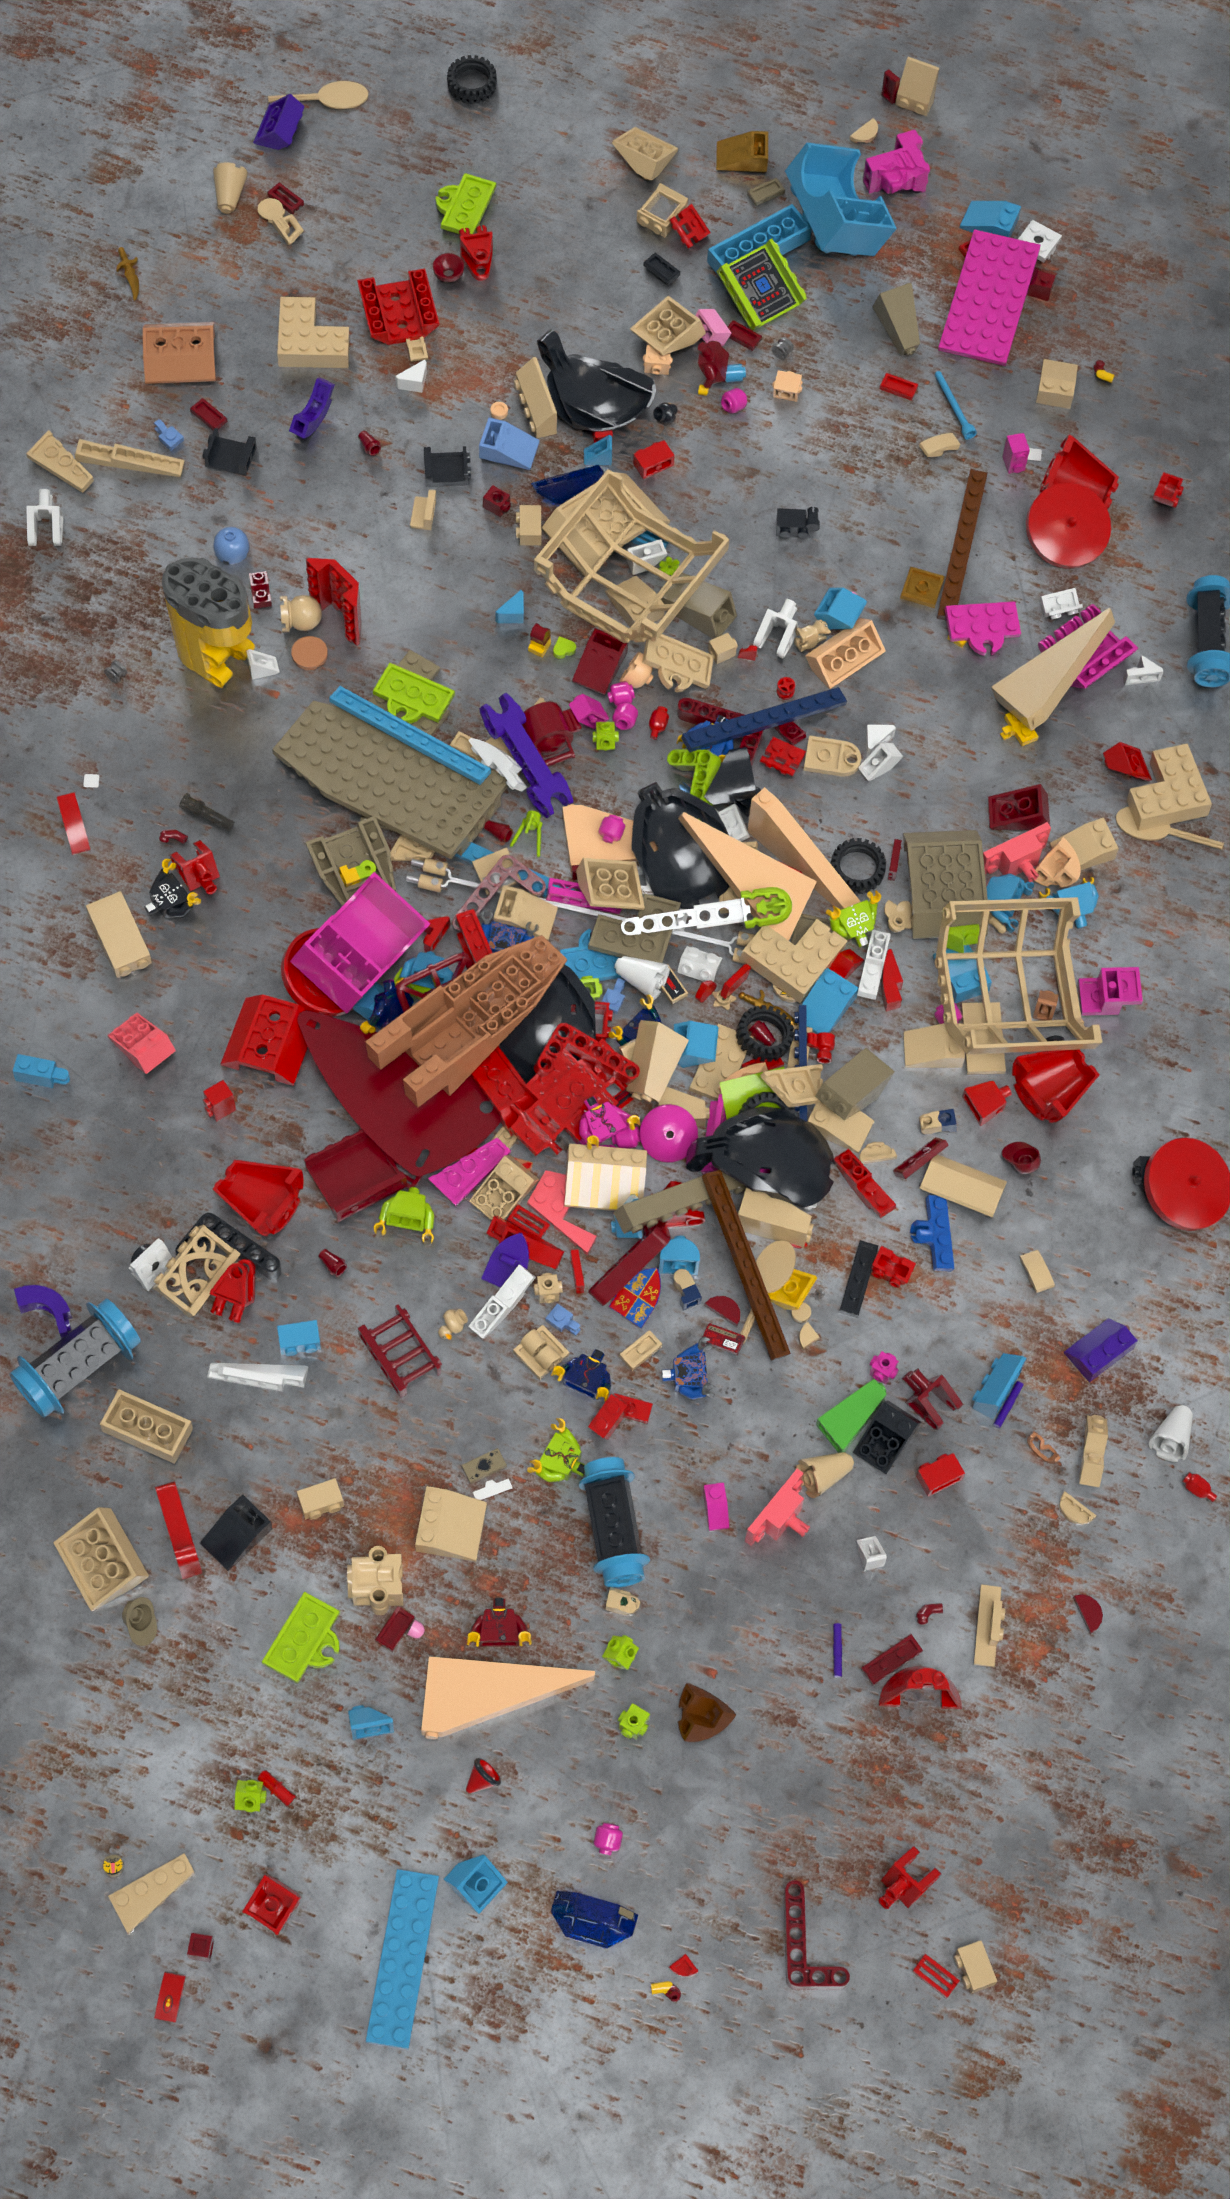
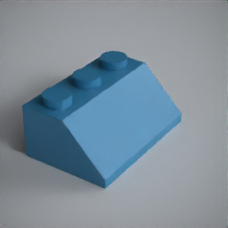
M1005 1353L1002 1354L1000 1359L996 1358L991 1366L993 1369L991 1375L986 1374L981 1383L984 1387L981 1391L977 1390L972 1398V1401H974L973 1409L994 1420L1019 1377L1027 1358Z

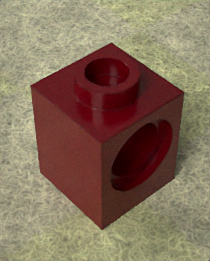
M494 485L483 496V508L499 517L504 512L507 513L511 507L510 494Z
M191 1933L187 1951L188 1958L210 1962L214 1946L213 1936Z

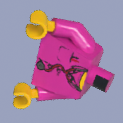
M593 1096L584 1101L589 1111L585 1112L581 1117L579 1135L587 1143V1149L591 1150L592 1146L596 1145L598 1148L600 1142L624 1131L627 1127L626 1124H629L630 1130H634V1123L641 1125L640 1119L637 1115L631 1116L609 1102L599 1105Z

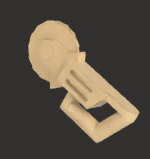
M272 198L264 199L258 205L259 215L266 220L268 219V222L273 224L288 246L293 244L304 231L293 214L284 217L285 209H283L282 203L279 200ZM289 222L295 229V231L290 235V237H288V234L290 233V227L288 225Z

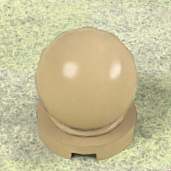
M300 595L290 601L287 599V596H280V601H284V605H280L281 622L286 626V628H282L283 633L290 632L292 627L299 631H309L319 624L322 617V609L315 598L309 595Z

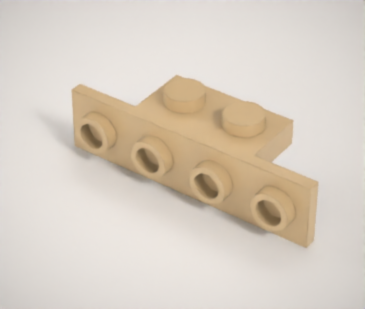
M981 1584L974 1665L995 1667L996 1646L999 1640L1002 1641L1004 1628H1000L1001 1620L1004 1621L1005 1608H1002V1601H1000L1002 1587Z

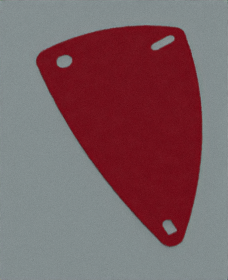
M303 1011L298 1015V1024L309 1051L339 1102L359 1127L386 1154L412 1175L423 1176L459 1160L480 1145L501 1122L500 1115L494 1106L490 1113H483L480 1110V1104L484 1101H489V1099L471 1075L450 1096L442 1089L421 1106L417 1107L405 1095L403 1079L420 1066L406 1052L380 1070L368 1058L365 1042L375 1035L376 1031L373 1033L368 1031L365 1034L359 1025L312 1011ZM309 1019H312L320 1024V1028L314 1029L306 1024ZM424 1149H428L430 1154L422 1167H417L416 1161Z

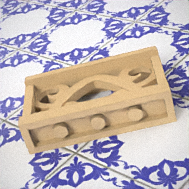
M205 1225L195 1226L189 1233L190 1239L187 1243L184 1241L177 1249L178 1255L175 1258L172 1257L167 1262L165 1272L163 1274L160 1273L154 1280L156 1284L153 1286V1289L183 1311L189 1318L196 1315L211 1295L209 1294L210 1290L226 1269L241 1254L236 1249L231 1248ZM200 1237H206L210 1241L209 1252H205V1242H203L202 1247H198L197 1241ZM215 1245L227 1253V1255L223 1256L214 1253ZM192 1248L194 1253L187 1254ZM194 1259H205L204 1272L209 1279L207 1281L195 1279L187 1282L186 1262ZM210 1260H212L210 1265L214 1264L216 1266L214 1271L208 1268ZM178 1266V1273H174L173 1271ZM173 1278L175 1283L171 1286L176 1287L180 1285L181 1289L176 1292L169 1291L166 1287L167 1280ZM197 1283L200 1286V1290L196 1292L194 1287L191 1289L189 1287ZM183 1293L190 1304L187 1306L176 1296Z

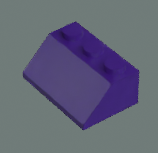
M288 94L270 103L253 143L276 150L288 147L292 143L293 134L298 128L297 124L303 116L302 112L305 106L292 94Z
M1108 1318L1065 1350L1064 1354L1090 1383L1132 1351L1138 1340L1125 1325Z

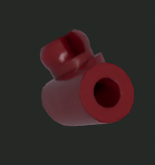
M176 829L163 830L159 836V840L163 843H168L169 838L175 839L182 844H185L188 840L187 835Z
M942 1603L923 1605L916 1614L918 1618L917 1623L925 1625L928 1623V1618L931 1614H943Z

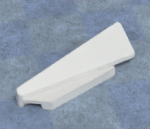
M210 1363L207 1378L283 1392L284 1384L304 1388L308 1366Z

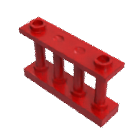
M471 909L456 914V920L462 931L457 933L456 936L463 952L468 953L474 965L483 957L492 954V950L475 910Z

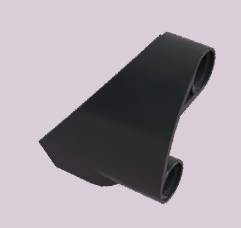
M747 747L729 749L704 796L712 805L731 804L740 800L752 799L756 795L754 776Z

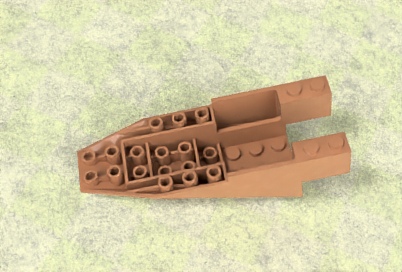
M543 935L483 957L445 987L441 985L365 1041L368 1058L381 1070L402 1053L406 1052L420 1066L403 1079L405 1095L417 1107L421 1106L442 1089L450 1096L536 1007L567 962V958Z

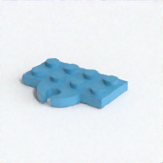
M591 929L586 930L581 935L579 947L560 950V953L567 958L565 965L570 967L579 979L583 976H593V978H599V981L622 978L616 973L614 968L617 959L620 957L588 949L592 934Z

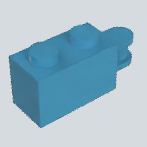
M21 1054L17 1055L13 1068L15 1081L53 1088L54 1083L66 1085L70 1082L68 1071L58 1068L55 1061Z

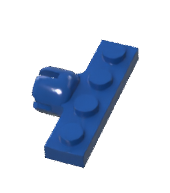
M928 1195L926 1197L928 1221L916 1220L910 1227V1233L916 1234V1236H910V1238L915 1243L928 1244L931 1247L934 1271L952 1272L955 1267L947 1199Z

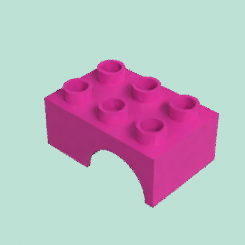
M373 872L352 897L305 942L290 962L345 1013H348L418 939L430 923Z

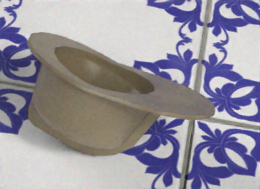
M145 1597L128 1601L122 1612L123 1623L128 1628L131 1640L136 1645L146 1646L154 1640L157 1633V1622L152 1602Z

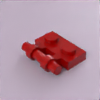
M692 204L677 214L680 218L679 222L675 216L669 219L673 225L671 227L674 231H677L681 237V242L685 243L688 249L693 246L691 238L697 243L711 233ZM683 224L688 230L689 234H686V232L682 228Z
M772 737L765 750V755L770 757L762 755L760 762L765 764L767 768H774L781 771L780 773L783 775L788 774L793 777L796 770L790 767L798 769L806 755V751Z

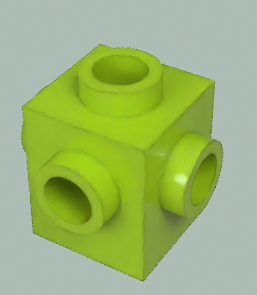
M596 722V731H593L592 737L593 742H596L597 750L615 749V742H619V732L615 731L614 722Z
M593 976L581 977L580 980L590 990V995L594 1001L598 1000L600 995H602V984L599 983V978H593Z
M613 1635L602 1657L612 1666L628 1670L639 1648L633 1644V1639L626 1635H622V1637Z
M632 1703L628 1711L624 1710L618 1718L620 1733L628 1739L634 1738L637 1740L639 1735L643 1736L649 1727L647 1722L650 1719V1713Z
M238 1780L235 1790V1810L260 1812L262 1803H266L267 1791L263 1790V1782Z

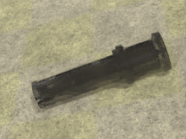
M186 793L181 799L179 805L181 809L185 808L193 812L194 816H202L227 831L233 828L235 821L205 806L204 801L192 798L189 793ZM210 814H212V815H214L215 817L221 819L222 821H219V820L213 818L212 816H210Z

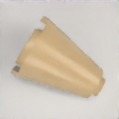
M229 162L219 163L216 168L215 166L213 168L217 206L224 214H230L235 210L248 174L244 167L240 166L238 168L235 167L234 163Z
M841 1452L801 1459L798 1461L799 1464L796 1465V1469L804 1473L802 1486L805 1485L808 1490L805 1493L811 1498H816L852 1471L854 1461L851 1455Z

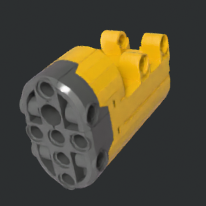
M194 557L183 558L168 564L162 577V587L178 657L187 668L195 671L217 687L223 688L233 676L232 671L226 667L224 662L229 656L245 661L247 659L246 651L248 649H255L254 643L247 638L252 627L247 591L243 582L237 576L230 575L220 567L212 565L208 560Z

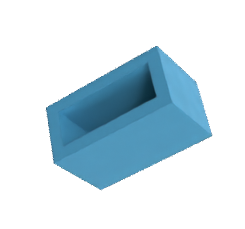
M317 1320L277 1326L281 1355L294 1356L299 1352L314 1353L321 1349Z

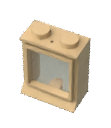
M659 183L656 191L640 210H637V223L665 238L673 229L669 219L675 216L678 221L680 220L677 214L688 207V198Z

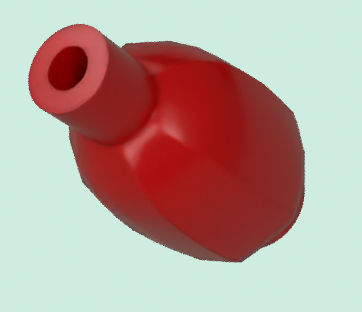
M658 706L652 712L649 720V727L652 731L650 738L657 740L658 734L663 732L668 724V709L663 706Z
M1188 1472L1182 1480L1185 1483L1186 1489L1195 1496L1208 1498L1212 1502L1217 1498V1495L1211 1491L1210 1484L1200 1475Z

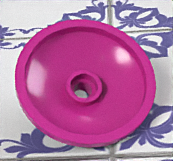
M673 1104L660 1105L652 1109L644 1117L640 1127V1140L643 1148L647 1150V1153L652 1158L661 1162L671 1163L687 1157V1149L698 1138V1128L693 1116L684 1108ZM668 1131L673 1132V1136L671 1138H668L666 1136V1133Z

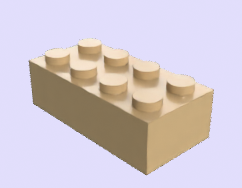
M118 1389L100 1423L102 1432L174 1464L193 1430L190 1420Z

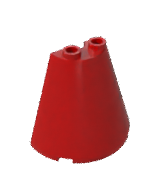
M1069 434L1060 444L1062 449L1054 454L1044 475L1040 492L1056 484L1074 483L1093 491L1108 509L1112 503L1110 495L1115 493L1119 486V483H1117L1119 476Z
M1080 1049L1043 1051L1016 1057L1012 1066V1076H1015L1016 1079L1014 1087L1019 1099L1031 1114L1040 1120H1049V1123L1058 1122L1063 1119L1100 1075L1094 1066L1086 1064L1085 1055Z
M234 1160L225 1171L226 1177L223 1180H218L213 1187V1191L257 1233L268 1236L270 1233L274 1235L281 1231L293 1217L301 1198H298L299 1190L303 1189L304 1178L303 1172L299 1168Z
M913 1666L900 1670L886 1682L880 1695L879 1706L900 1707V1694L908 1689L922 1688L941 1690V1709H962V1702L957 1688L944 1673L929 1667Z

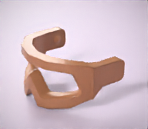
M1033 1431L1027 1438L1029 1447L1045 1462L1050 1464L1056 1463L1061 1458L1057 1451L1049 1444L1044 1445L1045 1440L1037 1432ZM1037 1437L1040 1440L1041 1450L1049 1449L1054 1455L1050 1458L1043 1455L1032 1443L1034 1438Z

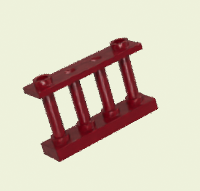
M399 1304L395 1306L396 1316L374 1329H367L364 1324L358 1328V1335L398 1396L402 1398L407 1395L406 1387H408V1384L433 1369L437 1376H439L442 1363L437 1356L432 1355L410 1322V1315L405 1308L401 1309ZM400 1322L403 1323L407 1329L406 1332L384 1345L377 1344L375 1341L377 1339L376 1336ZM412 1337L418 1347L394 1361L387 1359L385 1355H387L388 1351ZM423 1353L428 1361L427 1364L405 1377L398 1376L396 1372L398 1367Z

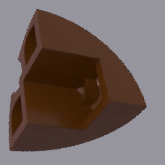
M686 1683L679 1701V1708L682 1709V1719L678 1721L679 1730L684 1741H703L723 1731L735 1718V1712L713 1694Z

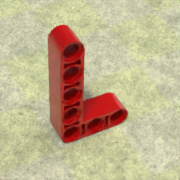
M567 1023L559 1024L552 1032L534 1065L535 1073L538 1076L545 1077L553 1070L564 1049L625 1084L632 1083L640 1073V1068L636 1063ZM558 1031H564L566 1037H561ZM575 1040L581 1041L583 1047H578ZM549 1047H555L557 1049V1053H552ZM592 1050L599 1052L600 1057L594 1056ZM609 1060H613L616 1063V1067L611 1066ZM540 1063H546L548 1065V1069H543ZM625 1070H630L633 1073V1077L628 1076Z
M175 1481L155 1487L182 1579L202 1574Z

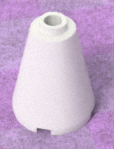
M628 956L618 958L614 967L618 975L644 995H651L654 1000L661 993L659 991L662 985L665 986L670 971L667 964Z
M1180 1405L1174 1407L1150 1438V1449L1154 1448L1157 1451L1156 1455L1164 1460L1178 1462L1182 1458L1185 1460L1189 1453L1193 1413L1187 1406Z

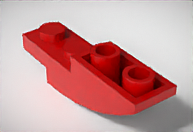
M850 1149L834 1158L837 1168L847 1183L869 1210L872 1208L882 1218L896 1209V1203L872 1178V1173Z
M499 1216L493 1217L486 1234L499 1240L500 1244L510 1236L523 1233L529 1249V1259L553 1269L558 1268L565 1251L533 1233L525 1232Z

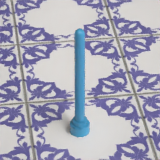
M936 371L935 377L962 425L961 433L966 440L972 439L977 434L974 425L968 423L942 373Z

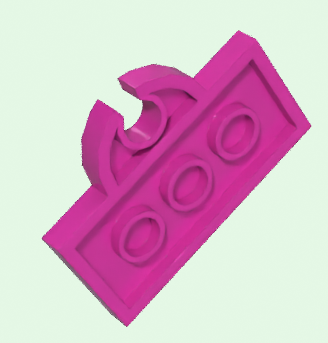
M1015 602L946 606L944 609L950 642L968 641L973 651L985 656L986 649L983 646L984 643L991 645L992 650L990 653L994 655L1002 647L1004 638H1017L1021 636Z

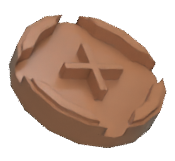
M314 636L300 638L292 647V660L301 669L315 670L317 667L323 666L328 658L326 644L320 638Z

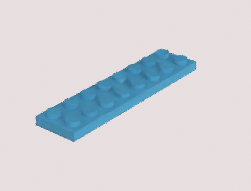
M397 1869L366 2043L409 2050L439 1876Z

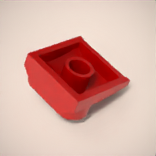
M265 1874L242 1912L272 1930L276 1935H279L293 1911L299 1906L302 1897L279 1880Z

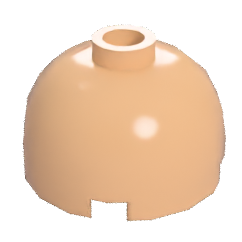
M639 651L633 657L629 667L622 674L620 682L626 681L629 685L632 684V687L635 689L642 687L645 683L648 685L654 677L651 674L653 667L642 663L643 653Z

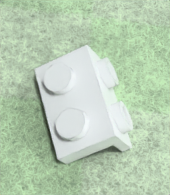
M1075 588L1040 597L1044 617H1051V620L1061 618L1063 613H1068V616L1079 613L1078 610L1083 608L1082 604L1079 605Z
M736 804L720 812L717 811L729 836L740 842L750 837Z
M687 946L681 956L677 972L704 982L709 980L714 982L722 958L713 953H706L697 948Z

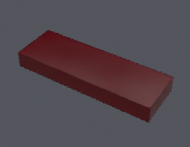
M937 1137L932 1139L893 1170L895 1176L907 1179L948 1147L947 1141Z
M910 1634L861 1667V1671L872 1686H874L923 1653V1649L912 1634Z

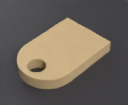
M809 736L803 771L845 777L854 774L859 769L861 753L854 744L847 741ZM853 757L856 759V762L849 763L847 759Z

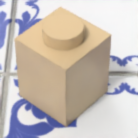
M726 633L709 641L708 652L714 655L715 663L719 664L736 656L738 645L736 640L731 638L729 633Z

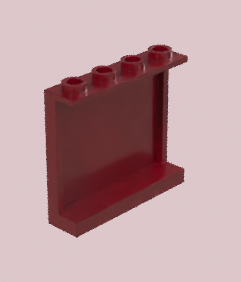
M362 1129L352 1135L343 1137L341 1141L335 1144L327 1145L323 1150L312 1153L304 1159L307 1172L338 1222L407 1187L404 1173L398 1170L392 1158Z

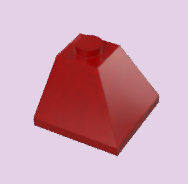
M1119 742L1103 752L1105 765L1109 769L1148 782L1152 780L1139 748Z

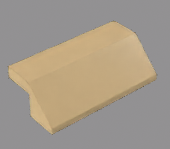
M937 1154L930 1161L920 1189L993 1217L1007 1181Z

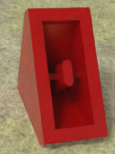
M851 949L839 952L829 969L847 979L864 962V959Z

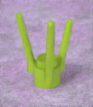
M536 811L527 812L526 817L523 818L519 829L510 843V847H513L524 827H526L525 834H528L529 830L537 828V857H540L541 828L543 825L540 822V813Z

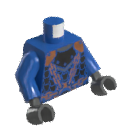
M485 910L481 914L484 920L482 929L492 953L534 938L533 933L539 930L538 924H536L533 931L530 929L532 922L526 924V929L495 921L490 923V920L493 918V912L491 911V917L488 919L484 917Z
M707 1337L700 1338L698 1343L677 1355L673 1359V1369H662V1381H674L675 1391L691 1400L703 1398L706 1395L710 1398L715 1396L713 1392H709L716 1387L708 1383L705 1352H702L703 1349L708 1351L712 1349L710 1344L705 1346V1343L710 1340Z

